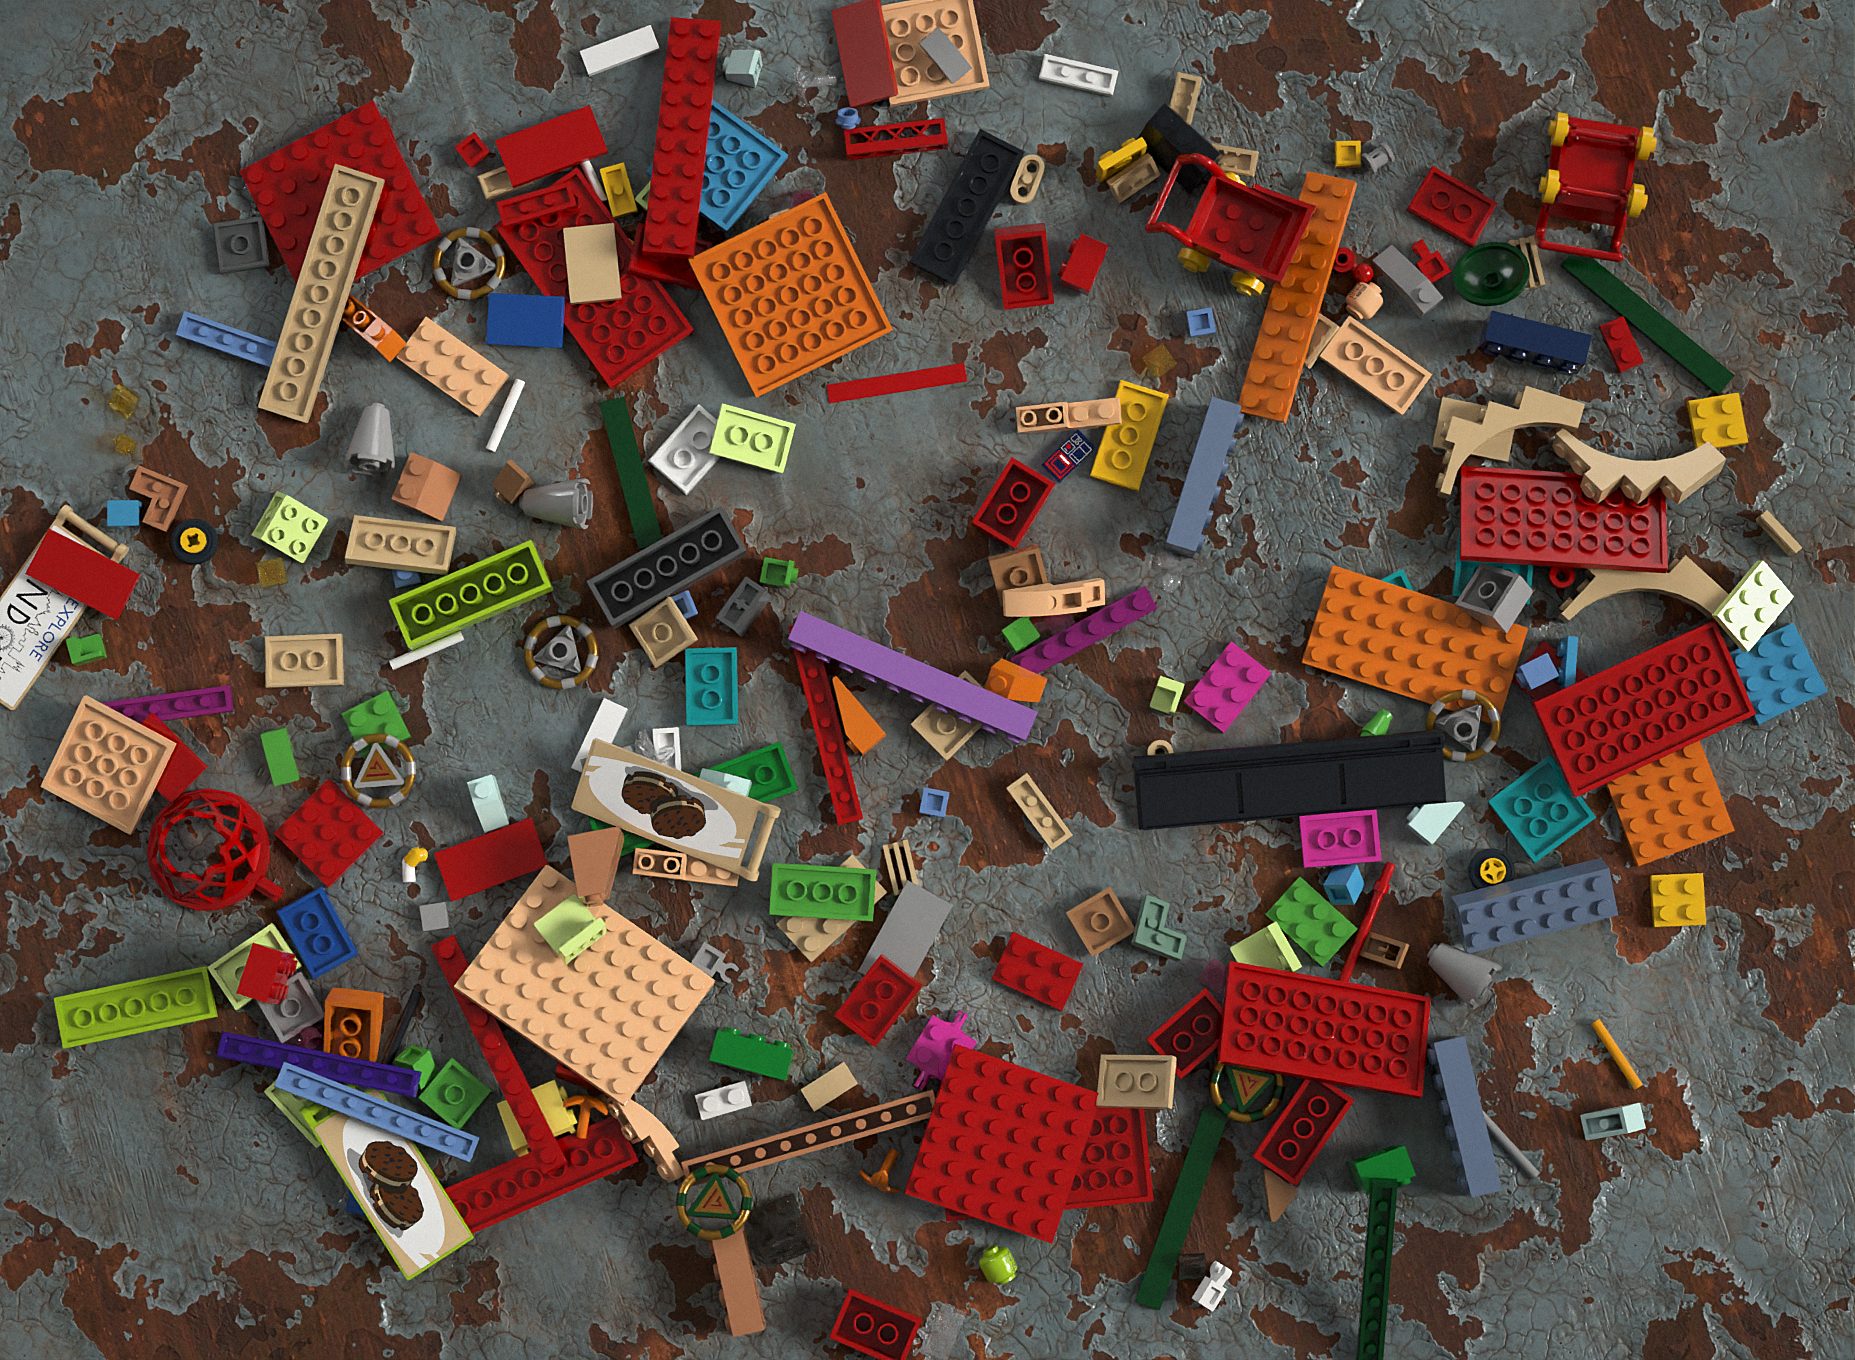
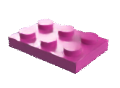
M1231 641L1183 702L1224 734L1271 675V672Z
M1377 810L1298 817L1303 868L1382 861Z

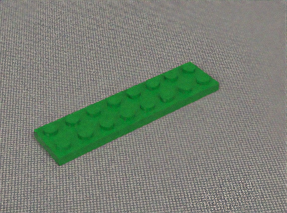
M781 742L708 768L709 770L751 780L752 784L748 797L762 803L798 791ZM701 771L692 775L699 778ZM588 816L593 831L616 827ZM621 829L624 834V843L620 857L634 853L636 848L644 849L657 844V842Z

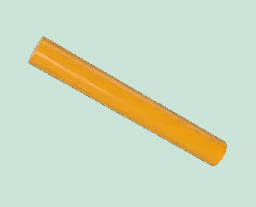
M1598 1019L1591 1023V1026L1633 1089L1635 1090L1642 1086V1082L1601 1020Z

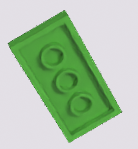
M773 863L769 915L873 922L876 869Z

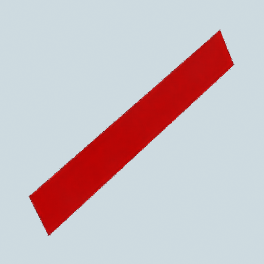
M960 363L826 386L829 403L967 382L965 364Z

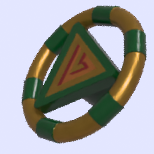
M1216 1062L1211 1071L1209 1089L1215 1106L1226 1117L1237 1122L1253 1123L1264 1120L1278 1108L1285 1091L1284 1075L1273 1073L1272 1075ZM1224 1067H1226L1239 1112L1233 1110L1221 1097L1219 1082ZM1275 1079V1088L1269 1104L1263 1109L1243 1113Z
M707 1165L692 1171L680 1185L676 1198L677 1215L684 1228L694 1236L705 1240H720L735 1234L747 1221L752 1206V1195L746 1180L734 1169L723 1165ZM713 1174L691 1207L686 1211L687 1193L690 1187L696 1181ZM719 1175H724L736 1183L741 1191L742 1201L739 1216H737ZM689 1217L733 1219L735 1221L719 1230L710 1231L701 1228L691 1221Z

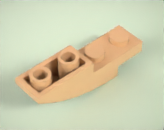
M1118 397L1073 403L1058 402L1016 407L1018 433L1077 431L1122 424L1120 399Z
M1101 578L1058 585L1045 583L1003 590V615L1008 617L1069 614L1086 611V608L1105 605L1104 580Z
M636 848L632 874L735 887L738 885L739 874L688 854Z
M610 1097L606 1099L608 1110L620 1122L622 1126L621 1131L625 1138L629 1141L631 1140L632 1144L643 1141V1148L648 1156L653 1157L660 1176L667 1180L668 1183L682 1177L684 1171L672 1154V1151L678 1148L679 1145L665 1126L652 1113L629 1099L624 1107Z

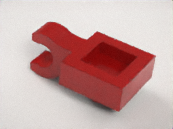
M1423 239L1411 246L1413 252L1421 260L1415 264L1416 268L1432 284L1451 272L1439 251L1437 250L1431 254Z

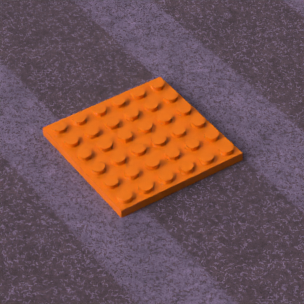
M826 192L694 256V259H688L756 398L893 331Z

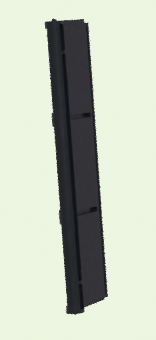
M1443 730L1133 756L1132 768L1134 769L1138 828L1139 830H1152L1446 803L1443 761L1445 737Z

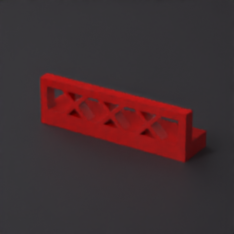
M944 118L844 129L847 161L948 149ZM940 125L941 134L928 136L924 134L928 127ZM904 129H911L918 134L916 137L910 138L898 137ZM879 132H887L893 137L891 140H873ZM860 134L867 139L866 143H850V135Z

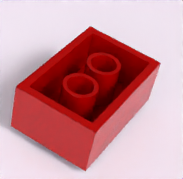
M1011 457L972 520L971 527L1009 550H1016L1054 490L1055 483Z
M253 943L236 993L265 1003L280 1004L281 1000L284 1001L289 991V986L286 985L289 975L293 976L297 967V961L294 960L296 955L267 945Z
M1204 988L1145 1040L1158 1055H1173L1177 1058L1175 1075L1178 1079H1182L1219 1046L1223 1008L1208 990Z
M850 1287L829 1338L880 1360H906L921 1324L922 1317Z

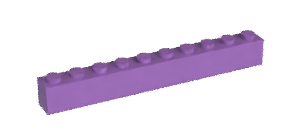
M802 611L799 612L788 638V641L793 643L791 647L802 653H806V650L816 653L815 658L823 662L829 663L830 660L840 663L839 668L849 673H853L854 670L863 673L862 678L870 682L877 683L880 680L887 683V689L899 694L901 690L911 694L910 698L924 704L925 700L934 703L933 708L946 714H948L949 710L958 714V719L969 724L974 720L982 724L981 729L993 734L996 733V730L1006 734L1005 739L1019 744L1020 740L1026 742L1038 713L1033 709Z

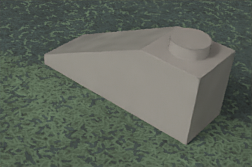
M1393 245L1389 246L1372 260L1419 319L1423 318L1443 300V296L1429 279Z

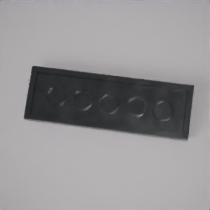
M979 129L916 248L910 264L955 286L1019 166L1025 151Z

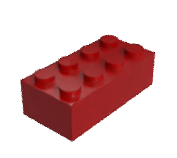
M1302 1079L1251 1154V1157L1293 1186H1297L1355 1100L1331 1083Z

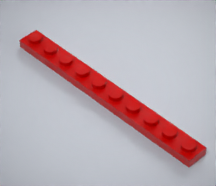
M452 935L432 945L431 949L542 1173L546 1175L567 1164L568 1162L497 1019L454 989V985L470 966L456 937Z

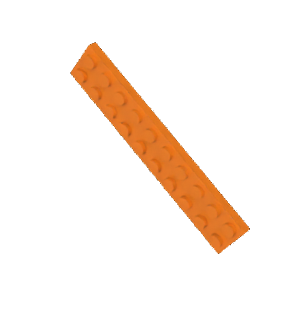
M1307 171L1299 200L1312 204L1316 208L1281 284L1277 282L1275 285L1273 284L1238 401V405H1241L1240 413L1284 424L1287 422L1357 187L1356 181Z

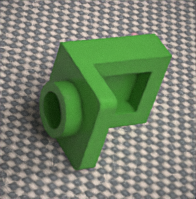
M764 557L760 583L790 589L791 583L796 584L799 568H794L795 562L791 560L788 562Z

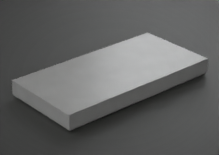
M907 880L858 971L865 975L878 957L883 954L914 978L953 904Z

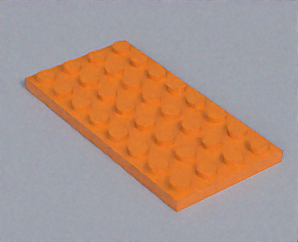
M1332 565L1301 663L1429 705H1433L1438 698L1450 691L1459 689L1475 690L1488 697L1494 703L1501 717L1528 628L1513 623L1507 633L1485 626L1459 609L1455 604ZM1456 699L1447 703L1443 709L1455 712L1478 702ZM1482 705L1480 721L1491 724L1487 710Z

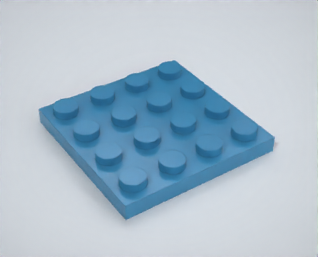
M714 100L712 103L699 214L727 234L787 160L788 154ZM653 163L646 170V175L650 178L652 175Z

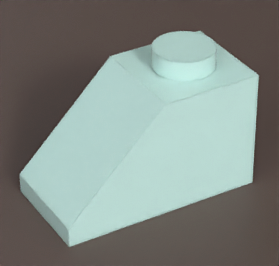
M732 50L730 57L726 56L723 63L722 71L725 72L726 80L756 88L762 67L761 53L758 50Z
M702 768L699 777L747 797L752 784L751 780Z
M489 775L467 782L484 833L509 826L510 824L495 776Z
M1462 802L1427 804L1423 805L1420 809L1415 807L1406 817L1409 820L1406 827L1430 846L1437 840L1465 804Z
M1640 1103L1580 1115L1586 1140L1627 1134L1646 1128Z

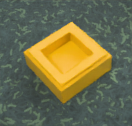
M1335 141V168L1361 167V141Z

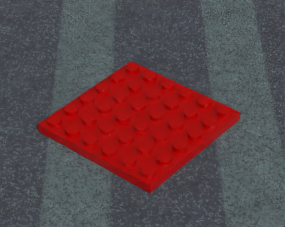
M373 100L239 171L296 285L335 164L385 180L353 282L442 235Z
M954 1043L904 1193L1052 1244L1098 1108L1096 1101L1099 1093Z

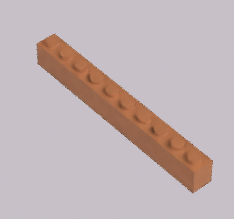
M929 1090L683 1161L681 1163L685 1178L692 1171L707 1165H723L741 1173L927 1119L930 1117L935 1102L934 1092ZM713 1174L696 1181L692 1186L708 1182Z

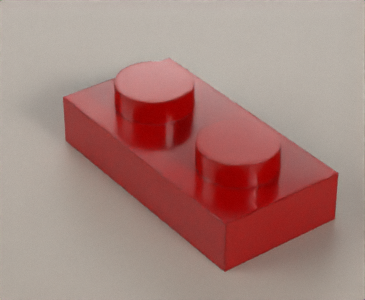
M1624 316L1599 326L1601 335L1619 374L1644 363Z

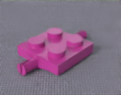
M958 1010L952 1023L942 1021L933 1014L931 1015L905 1058L915 1064L921 1071L914 1086L919 1087L923 1091L930 1077L942 1081L954 1043L969 1049L974 1048L977 1041L967 1036L960 1029L969 1015L963 1014V1011Z

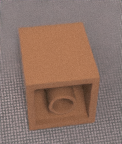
M619 826L567 836L578 898L583 904H588V907L601 906L603 901L610 898L624 843V834Z

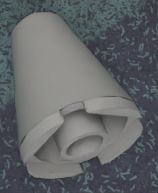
M371 403L370 406L364 408L344 457V467L347 469L348 465L351 466L352 472L356 474L381 477V472L388 471V476L395 471L390 413L383 404Z
M578 478L527 489L520 496V509L524 511L525 515L576 529H586L589 526L585 525L586 519L591 520L593 511V493L587 490L586 484H590V482L586 478Z
M1441 943L1439 946L1434 944L1427 954V958L1430 959L1428 965L1473 1010L1478 1006L1475 1000L1477 1001L1478 998L1483 1000L1497 979L1498 975L1494 973L1495 970L1500 971L1502 969V966L1471 953L1468 954L1466 951L1445 943Z

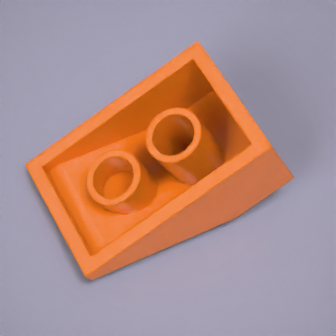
M332 987L325 999L324 1052L377 1062L383 1019L384 993Z

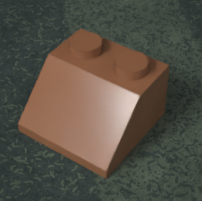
M410 452L392 500L400 506L443 522L462 474L431 459Z

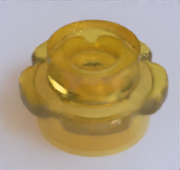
M119 433L117 438H113V442L116 444L115 450L123 455L135 453V447L138 443L133 438L123 433Z

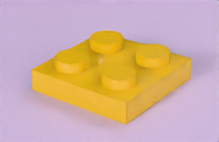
M1143 137L1137 140L1131 138L1121 145L1122 148L1115 153L1113 150H1110L1099 158L1101 161L1098 162L1096 175L1100 182L1122 171L1145 155L1147 144Z
M1739 392L1687 402L1695 448L1700 447L1706 442H1710L1716 449L1748 443Z
M1703 873L1650 876L1653 927L1706 925Z

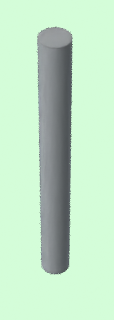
M1483 1111L1488 1132L1532 1180L1537 1177L1540 1172Z

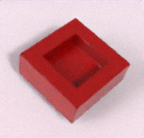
M475 132L455 146L456 151L471 169L491 154Z

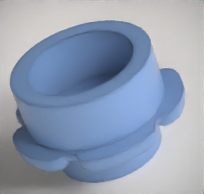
M842 108L838 111L836 123L841 125L843 129H853L861 121L858 117V111L854 108Z

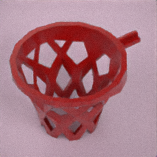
M206 788L184 793L172 804L170 803L165 806L156 817L150 830L146 852L151 876L162 892L173 902L196 911H220L244 901L256 890L276 903L282 897L285 890L265 877L270 862V836L261 815L244 798L232 792ZM201 799L206 803L191 809H184L192 801ZM209 806L212 809V811H200V809ZM217 806H234L238 809L237 819L223 815ZM188 816L213 820L216 830L226 839L221 845L219 853L222 863L210 866L204 871L202 876L178 872L169 862L165 852V839L168 832L177 821ZM168 818H170V820L168 821L167 825L165 826V828H164L163 831H162V826H163V824L165 823V821H166ZM227 819L236 822L233 832L224 826L223 820ZM242 828L249 830L255 841V845L248 851L240 840ZM236 845L243 855L232 861L229 851ZM158 850L160 854L162 867H160L157 862L156 856ZM246 861L250 871L245 879L233 881L234 869ZM225 872V883L212 881L214 874ZM170 878L179 881L189 892L181 894L175 890ZM188 880L199 885L192 889L185 881ZM209 886L224 887L222 896L207 897L200 892Z

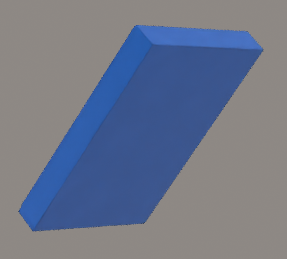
M489 293L486 344L562 348L565 297Z
M322 886L276 911L313 980L359 955Z

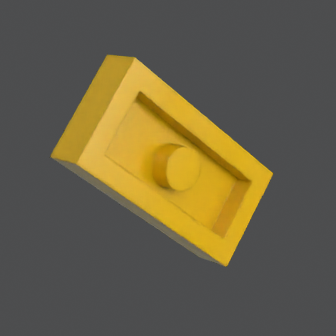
M624 162L600 169L613 218L617 219L638 213Z

